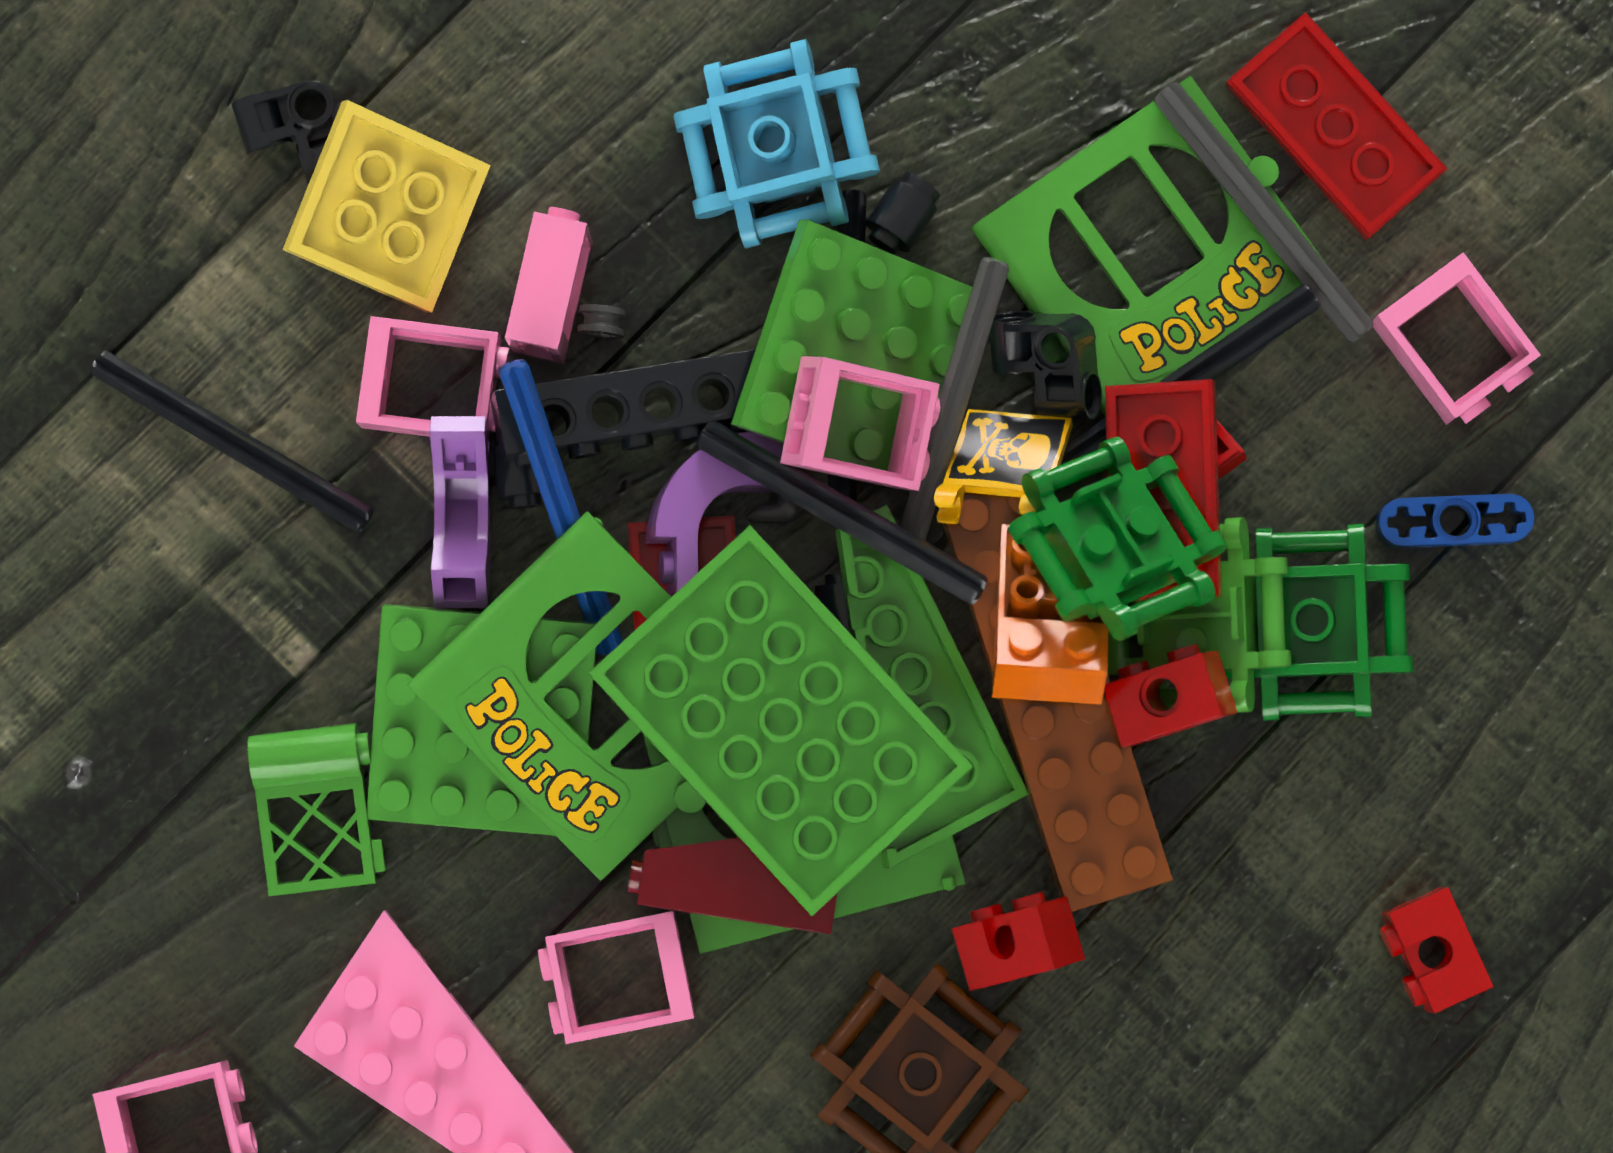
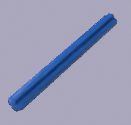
M515 360L501 366L499 374L556 539H559L580 518V514L530 368L525 360ZM590 591L576 594L585 621L597 622L611 609L606 592ZM618 626L597 646V653L599 655L611 653L623 642Z

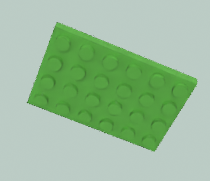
M751 525L589 672L593 680L811 916L973 767Z

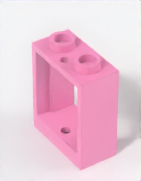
M549 207L547 214L534 211L505 333V339L512 353L561 364L565 363L593 242L587 223L579 222L580 214L574 211L557 207Z
M1464 252L1373 319L1375 331L1446 425L1458 416L1461 417L1465 424L1491 406V403L1485 397L1501 384L1509 393L1534 374L1528 365L1541 356ZM1455 286L1460 289L1512 358L1509 363L1456 402L1452 400L1399 329V327Z
M370 316L356 423L363 429L430 437L431 420L385 414L395 339L483 350L484 357L476 416L486 417L487 441H489L490 431L496 432L490 398L496 390L497 379H501L499 369L504 364L509 363L510 348L501 347L502 338L499 332Z
M801 357L780 463L890 488L919 491L920 483L925 478L930 465V454L927 448L931 428L936 424L940 414V400L937 397L940 384L826 357ZM839 379L902 394L888 471L824 457Z
M675 911L545 937L547 948L538 949L543 980H553L557 1001L548 1003L554 1035L564 1033L566 1044L696 1017ZM654 929L670 1008L579 1026L564 947Z
M225 1060L93 1094L106 1153H139L127 1099L210 1078L214 1080L230 1152L258 1153L253 1126L251 1122L243 1124L238 1102L245 1101V1090L239 1070H230L229 1062Z

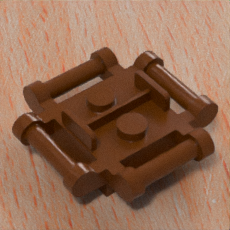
M938 962L926 974L911 996L878 970H875L867 981L870 987L824 1045L819 1042L810 1053L813 1059L843 1082L820 1110L817 1117L828 1126L835 1123L871 1153H928L930 1151L932 1153H975L1016 1100L1020 1103L1030 1091L997 1065L1019 1036L1022 1029L1010 1019L1005 1023L947 977L950 972ZM933 994L992 1040L983 1053L924 1007ZM888 999L900 1010L853 1069L841 1058ZM988 1078L998 1088L953 1146L949 1145L941 1137ZM855 1094H858L915 1140L906 1152L847 1106Z

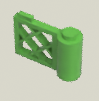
M357 723L249 736V769L256 795L268 895L277 896L375 884L377 882L376 872L386 871L383 840L382 838L372 839L370 821L367 816V798L363 773L364 765L371 764L369 732L360 733ZM353 789L356 812L344 827L318 808L330 792ZM321 793L313 804L302 796ZM291 797L308 810L290 834L272 821L269 799ZM312 814L338 834L321 857L295 838ZM356 820L359 839L348 832ZM274 833L284 840L277 851L275 849ZM342 838L361 851L363 872L342 875L325 862ZM290 844L312 861L314 866L303 880L280 882L277 859ZM319 868L330 875L328 877L311 879Z

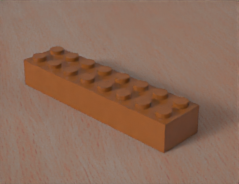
M965 493L959 523L942 524L952 556L988 578L987 586L980 599L975 604H969L968 602L967 604L993 682L1001 524L1010 525L1015 519L1022 516L1019 512L1021 498ZM1107 674V677H1106V683H1105V684L1110 683L1108 674ZM1105 692L1103 693L1101 705L997 698L1024 785L1029 793V801L1060 898L1067 896L1071 911L1080 910L1172 881V875L1131 746L1121 747Z

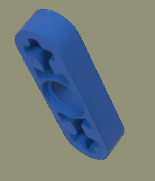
M1516 494L1398 498L1390 501L1380 509L1376 517L1375 527L1379 538L1385 544L1394 548L1510 544L1529 534L1534 524V512L1530 503L1525 498ZM1476 504H1484L1482 516L1497 515L1503 512L1504 504L1510 505L1511 513L1520 514L1521 523L1512 526L1511 533H1506L1504 524H1486L1483 526L1486 536H1479L1481 516ZM1424 506L1432 508L1428 523L1433 538L1424 537L1427 526L1408 529L1405 533V538L1399 537L1396 528L1388 527V519L1397 515L1398 508L1404 509V515L1409 519L1425 517ZM1448 506L1462 508L1469 517V527L1461 536L1449 535L1441 527L1440 516L1442 511Z

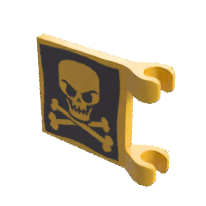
M968 409L943 483L937 487L934 494L935 506L939 507L937 522L946 524L959 523L965 493L1021 498L1019 502L1020 514L1024 515L1029 512H1035L1023 491L1022 476L1037 468L1047 471L1061 465L1073 427L1072 418Z

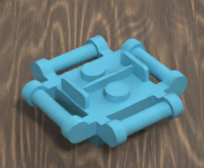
M807 39L791 42V48L725 66H722L720 61L704 65V75L709 93V98L706 99L707 104L685 109L673 115L676 131L683 134L697 198L692 201L695 217L697 219L712 218L722 215L726 211L734 210L740 237L745 249L762 245V239L795 231L799 220H810L817 224L830 222L832 226L848 223V212L840 182L864 179L880 172L877 156L870 154L856 88L860 86L857 69L843 68L815 75L813 56ZM793 69L796 71L795 76L728 93V86ZM829 93H835L850 157V159L839 162L834 160L820 97ZM710 124L713 127L727 190L719 193L716 191L703 128ZM822 187L824 202L757 219L755 217L754 204L761 202L772 203L816 191V188Z

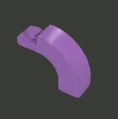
M431 416L430 442L434 476V540L431 578L434 608H487L491 573L492 484L490 441H487L486 417Z
M752 432L739 433L744 438L781 458V443ZM701 449L684 461L667 478L653 502L648 518L645 544H667V551H661L659 554L658 576L660 583H667V593L671 597L698 573V529L702 515L711 501L718 496L728 493L773 492Z

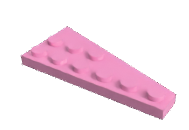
M384 910L294 1047L453 1153H574L557 1129L552 1126L534 1103L533 1098L503 1063L501 1057L453 995L448 992L430 969L428 963L418 950L413 947L387 910Z

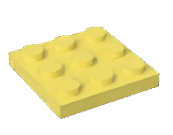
M349 100L342 101L282 250L423 312L432 313L491 165Z

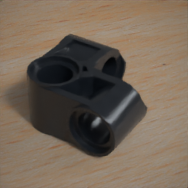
M308 80L277 90L255 93L233 102L231 106L247 156L253 151L267 149L283 143H296L299 160L306 181L309 184L339 110V105L329 88L321 82ZM317 95L326 99L327 107L325 113L320 118L309 121L300 117V106L306 98Z
M1011 311L995 314L989 333L993 372L1006 375L1034 372V402L1038 415L1072 419H1095L1101 408L1102 387L1097 368L1096 335L1091 323L1083 316L1074 313L1035 314L1029 311ZM1057 333H1060L1068 340L1070 353L1063 350L1058 344Z

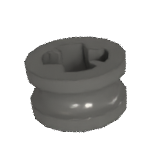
M599 304L580 305L579 313L584 315V322L578 325L577 333L597 338H624L625 330L620 327V322L622 319L627 318V310Z

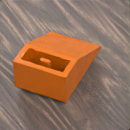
M1001 524L992 698L1101 705L1108 672V628L1100 616L1090 620L1087 614L1064 622L1055 608V604L1058 602L1026 548L1023 544L1015 543L1007 530L1009 525Z

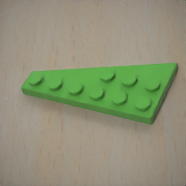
M887 505L873 510L875 513L896 524ZM837 528L835 533L850 634L973 766L882 851L884 868H891L1029 795L923 577Z

